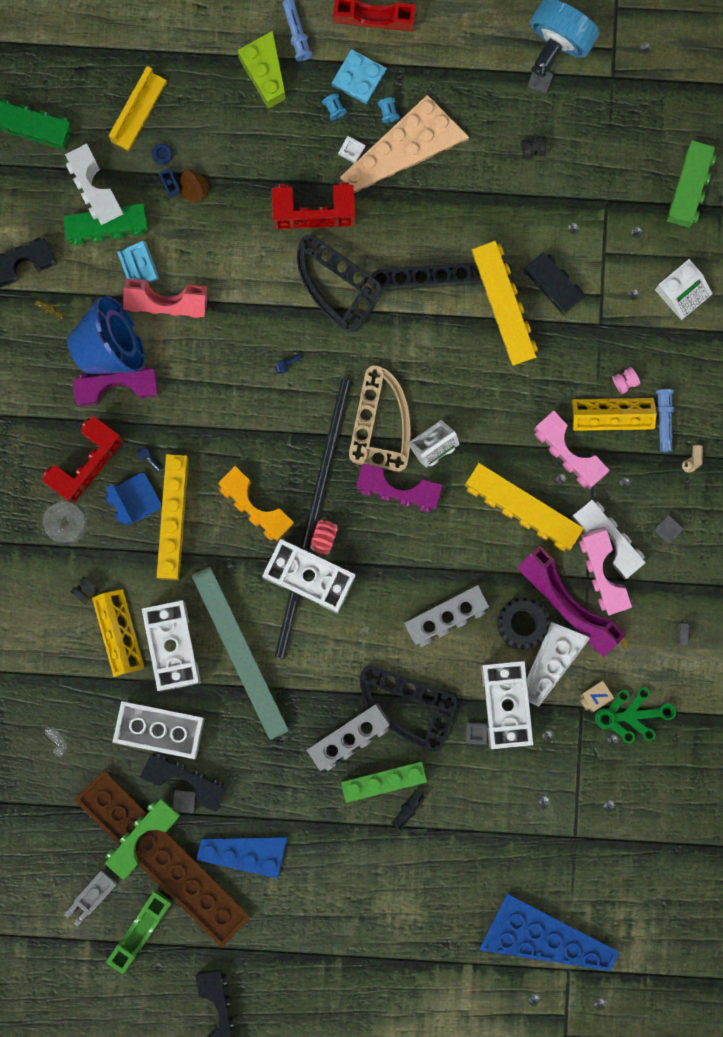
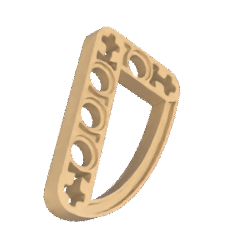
M371 366L365 372L349 458L358 465L364 463L382 468L383 470L402 472L407 467L410 450L408 444L410 442V417L406 398L400 384L390 372L379 366ZM373 370H376L377 374L380 375V378L377 377L375 379V385H379L378 388L372 385L366 386V383L371 384L372 378L369 376V373H373ZM383 379L394 391L400 408L402 420L401 453L369 447ZM367 390L375 391L376 398L369 401L365 398L364 394ZM368 409L372 412L370 420H363L360 414L363 410ZM360 429L366 430L368 432L367 439L359 440L356 436L357 431ZM354 442L367 444L366 448L362 446L361 453L364 454V457H360L359 460H356L355 456L352 455L358 449V445H354ZM381 453L384 456V461L381 464H375L372 460L374 454ZM387 455H392L390 460H397V457H400L404 465L396 468L395 463L389 462V467L385 466Z

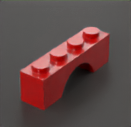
M335 0L333 23L413 32L416 5L395 2L388 6H374L362 3L359 0Z

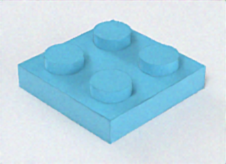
M351 49L335 76L332 86L367 105L385 74L386 68Z

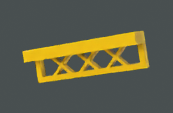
M147 66L109 134L111 143L127 151H130L167 83L165 79L154 74L152 68Z
M654 398L572 399L573 431L655 429L657 413ZM650 405V409H643L640 406ZM579 406H585V407H587L588 409H587V410H578V407H579ZM606 406L608 409H600L599 407ZM620 406H627V407H629V408H628V409H622V408H620Z
M123 589L102 593L93 597L92 600L113 677L144 669ZM111 596H118L120 603L118 607L113 605ZM119 615L124 618V627L118 624L117 619ZM124 635L130 639L129 647L123 642ZM130 655L135 658L137 666L130 667L128 660Z

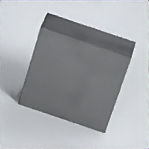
M532 72L527 88L546 94L553 74L546 72L545 77H540Z
M667 515L654 531L670 544L683 528Z
M678 624L677 645H687L689 625Z
M467 722L465 743L486 744L488 724Z
M175 790L173 809L177 812L194 813L196 792Z

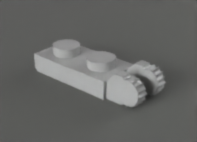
M101 870L74 900V904L64 915L68 918L79 906L84 912L74 922L78 926L98 907L118 883L104 870Z

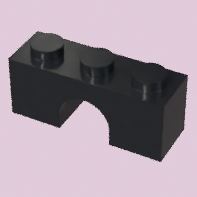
M45 238L34 239L30 242V245L25 247H15L6 255L0 254V288L19 281L17 267L24 261L32 262L37 272L57 265Z

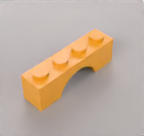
M234 466L218 483L221 487L219 491L227 499L231 497L235 501L233 505L241 513L246 511L250 515L249 521L256 527L260 525L265 530L263 534L270 541L275 539L278 542L295 525L294 522L280 509L271 512L256 509L248 498L250 480Z

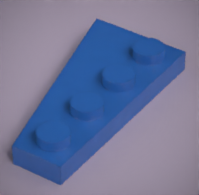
M287 837L201 839L196 860L278 879Z

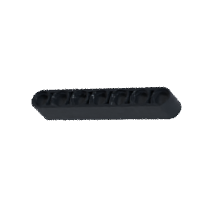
M503 261V264H504V263H507V264H508L509 269H510V272H511V271H512L511 265H510L508 262ZM476 263L379 269L372 274L374 278L383 276L386 279V282L383 284L384 291L483 284L481 277L476 274L478 271ZM458 271H464L467 274V277L464 279H459L456 276V273ZM443 272L447 278L445 280H438L436 274ZM422 273L427 279L419 282L415 278L417 274ZM398 275H403L406 277V281L398 283L395 278Z

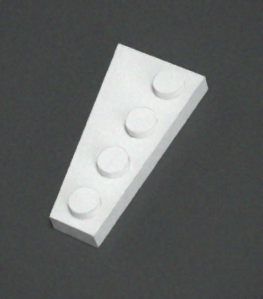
M551 622L548 634L543 640L526 679L529 703L538 707L541 705L589 641V637Z

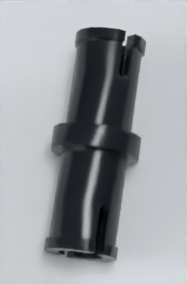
M415 789L406 804H402L401 811L391 824L402 831L411 816H415V811L426 797Z

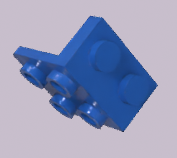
M140 473L116 487L111 485L105 488L108 493L105 497L109 505L112 506L114 504L117 510L114 514L120 524L124 523L126 527L162 508L160 500L144 473Z

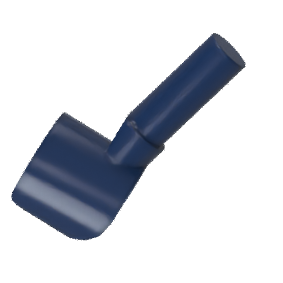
M299 354L293 358L278 361L275 366L277 374L287 372V365L302 359V356Z
M147 448L137 451L141 461L148 459L157 472L162 469L153 459Z

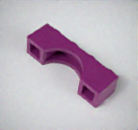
M143 367L135 373L98 374L97 377L80 375L77 377L78 379L73 380L75 404L78 407L99 404L102 394L113 386L130 388L138 399L159 396L156 372L154 369H150V367Z
M364 463L362 464L356 489L360 490V494L366 496L376 494L379 495V499L388 502L394 499L399 501L400 505L411 507V504L419 506L418 510L428 513L431 510L435 511L442 488L440 484L422 480L413 489L397 490L387 483L382 468Z

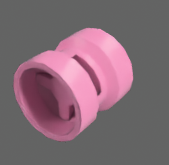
M632 367L625 369L624 373L616 374L612 377L615 386L621 394L626 393L630 387L640 385V380Z

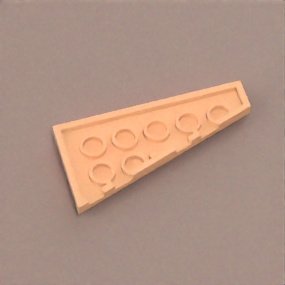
M427 95L353 164L340 179L343 182L354 185V193L381 179L394 175L398 171L429 159L458 143H463L469 140V137Z

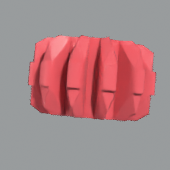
M320 520L318 522L310 545L311 551L326 556L330 554L338 530L336 524L327 520Z

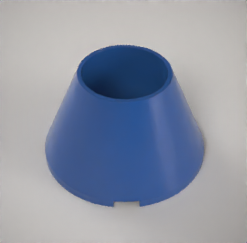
M112 297L98 298L68 335L67 342L70 354L77 366L86 374L135 373L144 366V347L141 337H136L132 328L135 324L127 311L123 310V306Z

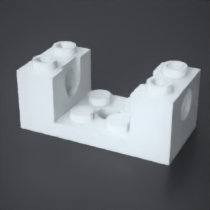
M280 539L262 577L338 614L356 575ZM306 570H312L315 573L314 580L310 582L305 581L303 573Z
M182 600L143 608L142 613L157 691L200 684L198 664L195 662L189 633L186 603ZM168 640L176 642V649L172 652H168L165 649V643Z
M525 661L482 665L483 687H485L489 728H487L489 749L533 745ZM505 699L513 701L514 707L511 711H505L502 708V702Z

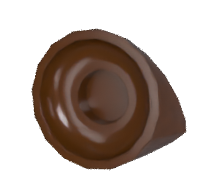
M185 169L180 179L181 196L189 203H199L205 200L210 190L208 181L200 173Z

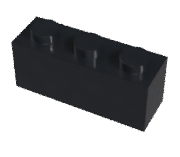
M543 251L525 267L524 273L557 310L565 316L583 300V291L577 284L573 285L569 281L570 277L563 269L560 270L555 265V259L550 254L546 255Z

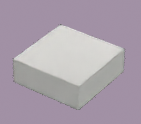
M347 136L338 155L355 164L364 151L365 145Z

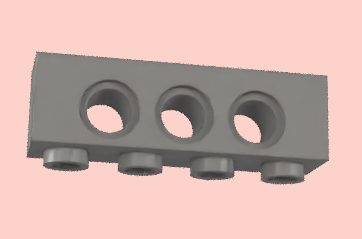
M477 585L405 622L404 625L414 645L420 644L423 647L432 642L430 638L436 635L440 638L450 633L449 628L455 625L457 628L469 623L467 619L475 616L477 619L487 614L486 609L489 606ZM464 602L471 605V612L468 614H464L460 610V605ZM444 612H450L453 615L451 623L443 622L442 614ZM427 621H431L435 625V630L431 633L423 629V624Z
M377 703L307 749V752L320 771L324 768L326 771H329L337 765L336 760L339 758L347 759L354 754L353 749L360 746L362 749L372 742L370 738L377 734L380 737L388 732L389 729L387 727L391 723ZM364 722L371 723L373 727L372 732H364L362 724ZM347 733L355 736L354 744H348L345 741ZM329 745H335L338 748L337 755L329 754Z

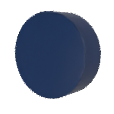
M158 144L152 150L153 160L157 164L166 165L172 160V150L168 145Z

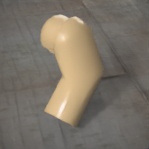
M693 446L692 457L682 463V468L685 472H694L702 465L703 446Z

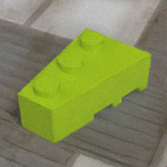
M273 31L237 50L242 65L268 109L286 99Z

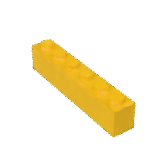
M491 241L472 248L473 257L511 364L514 366L536 358L535 352H538L535 341H530L528 333L531 332L528 321H523L521 314L524 313L521 302L516 301L515 294H518L514 282L510 283L508 275L511 272L508 264H503L501 256L504 255L501 244Z
M166 454L157 578L162 580H180L189 462L188 457L182 455Z
M478 463L465 484V487L468 488L467 492L475 497L480 495L485 498L484 502L493 508L498 506L502 509V514L511 519L514 516L520 520L519 524L528 530L533 528L538 531L536 535L546 541L548 538L554 541V546L562 551H565V549L570 551L584 529Z

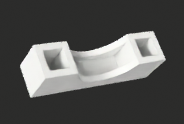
M85 144L65 154L69 161L66 163L70 174L75 173L76 175L73 180L78 190L82 188L84 191L81 193V196L86 205L90 203L92 206L89 208L93 219L98 218L101 225L123 215L111 189H98L92 186L93 177L100 169L88 145Z
M591 500L571 518L576 524L584 528V533L605 527L615 547V556L611 565L625 580L645 564L643 560L645 557L639 549L634 550L630 545V538L625 533L621 534L617 530V523L611 517H606L603 513L605 510L602 505Z

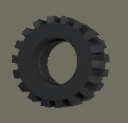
M518 597L510 600L502 607L497 617L499 636L512 648L524 650L538 645L545 639L549 631V614L546 612V608L539 601L533 600L530 597ZM519 611L529 612L535 619V628L528 635H518L511 627V619Z

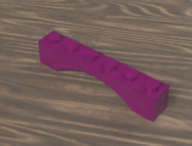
M541 546L535 549L517 567L580 634L590 638L588 642L602 657L610 652L626 636L613 620L600 617L588 611L573 599L559 578L555 560Z

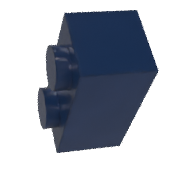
M171 169L160 172L159 176L169 198L180 195V189Z

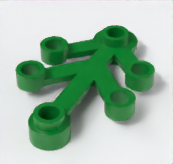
M643 687L637 691L636 698L624 713H616L621 704L630 698L627 690H620L617 693V698L608 709L604 708L596 713L595 722L602 729L611 728L622 737L623 742L632 743L635 740L634 733L626 731L617 723L619 721H626L642 734L644 740L652 741L656 736L654 730L648 729L637 719L661 717L664 720H671L676 716V708L672 704H663L659 709L636 711L642 702L650 697V690ZM641 690L647 691L645 698L641 697ZM621 692H625L627 694V698L625 700H622L620 698ZM665 708L670 709L669 716L664 715L663 710ZM603 715H607L609 717V721L607 723H604L602 721ZM651 731L652 738L647 739L645 733ZM627 733H630L632 735V739L630 741L625 740V735Z

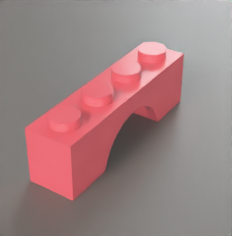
M127 278L123 288V310L131 312L144 311L152 314L165 313L172 316L187 315L193 318L204 317L207 309L208 286L187 284L180 294L167 297L154 292L147 280Z

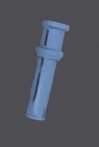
M285 0L282 5L292 34L290 41L291 45H294L295 59L296 61L310 59L313 53L309 50L308 36L303 33L295 0Z
M656 390L658 395L656 411L659 413V452H672V413L675 411V407L672 406V394H674V390Z

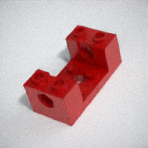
M340 182L337 185H333V210H330L329 207H319L318 210L298 208L297 211H294L292 187H288L285 184L277 185L276 188H272L274 229L354 227V185H350L348 182Z
M95 416L84 421L81 426V433L98 446L99 449H94L88 456L89 461L85 466L81 465L75 473L76 478L73 479L55 464L53 467L49 466L42 475L44 477L42 481L72 505L76 503L124 442L117 433Z

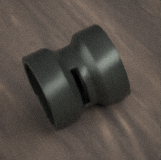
M541 135L534 137L533 140H521V148L525 160L532 159L535 155L539 157L545 155V146Z
M83 576L79 580L80 584L78 587H74L70 592L86 605L90 601V596L95 594L99 588Z

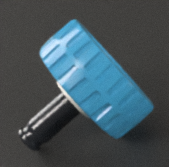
M543 0L530 20V25L535 33L547 43L536 59L535 65L532 66V72L540 77H545L546 72L550 69L560 51L579 58L586 57L599 37L598 27L586 15L559 0Z

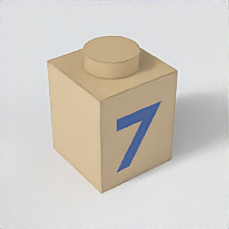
M603 681L598 682L580 694L582 697L580 700L586 711L590 709L591 712L614 699Z

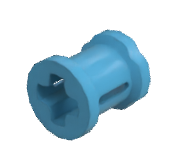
M338 93L331 94L322 101L331 114V120H336L347 113L346 108L342 107L338 99Z
M385 98L377 102L378 106L381 107L383 115L382 123L394 122L400 118L399 114L396 113L395 98Z

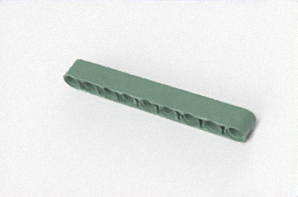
M209 566L192 574L191 576L269 739L272 740L289 732L211 567Z

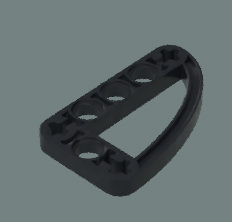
M305 235L300 240L297 249V266L307 291L321 310L338 326L347 332L359 331L383 295V284L318 237ZM307 241H312V244L319 247V249L308 248ZM324 250H329L331 253V257L327 261H324L321 257ZM307 255L360 291L344 317L329 304L314 283L309 271ZM340 261H345L347 265L344 272H339L337 269ZM360 272L363 279L360 283L356 284L353 276L355 273ZM366 283L372 286L377 285L376 289L378 290V292L371 294L372 289L364 285ZM362 300L366 301L368 305L367 310L364 312H360L358 309V304ZM353 312H355L358 315H361L362 317H356V315L353 314ZM356 317L354 320L355 327L349 328L350 323L348 320H353Z
M366 666L360 675V689L368 707L371 708L376 704L369 691L368 685L435 708L436 710L425 739L405 730L387 715L386 717L391 723L388 728L399 736L427 750L439 751L445 742L457 707L456 697L450 693L383 669ZM372 669L374 670L373 674L379 676V672L384 673L380 685L376 684L377 679L366 680L365 671L369 672ZM387 676L394 677L396 681L394 687H385L383 682ZM406 683H411L415 686V692L412 695H406L403 692V687ZM424 691H433L435 695L433 701H424L422 697ZM438 693L442 694L441 699L447 700L448 697L452 698L453 707L449 706L446 709L444 708L445 704L439 702V706L434 705L438 699ZM440 716L447 720L446 727L442 729L435 725V720ZM432 728L436 731L444 732L443 737L439 734L437 739L440 745H436L434 748H431V743L428 742L429 738L433 739L435 733H431Z

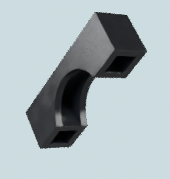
M160 753L149 756L140 776L141 779L161 786L171 778H182L194 787L197 795V804L214 812L218 811L227 791V788L223 787L225 783L214 778L212 781L205 779L206 774L194 770L193 773L185 770L186 765L175 761V764L167 761L168 757Z
M222 969L197 973L195 977L199 997L211 1001L219 1014L218 1027L207 1037H233L232 1029L235 1028L234 1018L229 1016L228 1008L231 1007L230 995H226L225 987L228 986L227 975L222 974Z

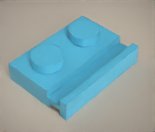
M145 241L117 252L128 279L147 280L148 284L160 279Z

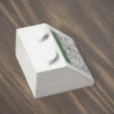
M690 259L663 280L655 289L681 320L712 295L703 274Z
M442 420L408 443L419 462L426 468L436 464L442 456L452 453L455 447L460 445L455 431Z

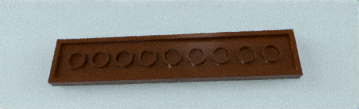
M105 770L74 799L119 846L122 844L120 839L127 832L131 834L136 828L134 823L139 817L143 816L145 818L148 814ZM149 830L139 838L136 845L138 865L222 948L251 916L167 832Z

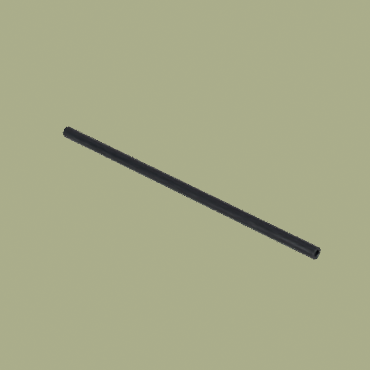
M341 379L301 544V549L309 553L351 381ZM291 590L274 656L285 659L300 594Z

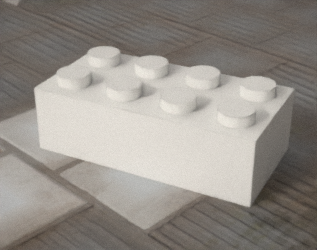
M121 701L113 743L196 759L205 718Z

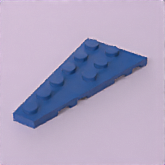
M506 894L478 949L479 951L611 971L620 953L509 894Z

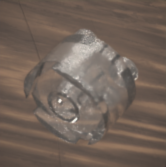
M62 501L50 506L46 510L43 517V526L46 534L52 540L60 544L69 545L77 543L84 536L87 530V518L84 512L75 504ZM66 520L70 522L69 525L65 527L61 524L62 521Z

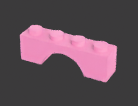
M555 411L551 412L535 427V436L542 443L546 442L550 446L549 451L556 458L560 457L564 461L563 466L568 472H574L578 476L577 481L582 487L591 489L610 470L597 456L580 458L573 455L566 447L564 434L568 425Z
M605 527L581 534L582 541H579L582 552H587L589 560L585 562L589 573L593 572L595 579L592 580L595 591L600 592L601 599H598L601 610H606L607 614L611 615L632 608L625 586L610 582L603 574L604 559L613 550Z

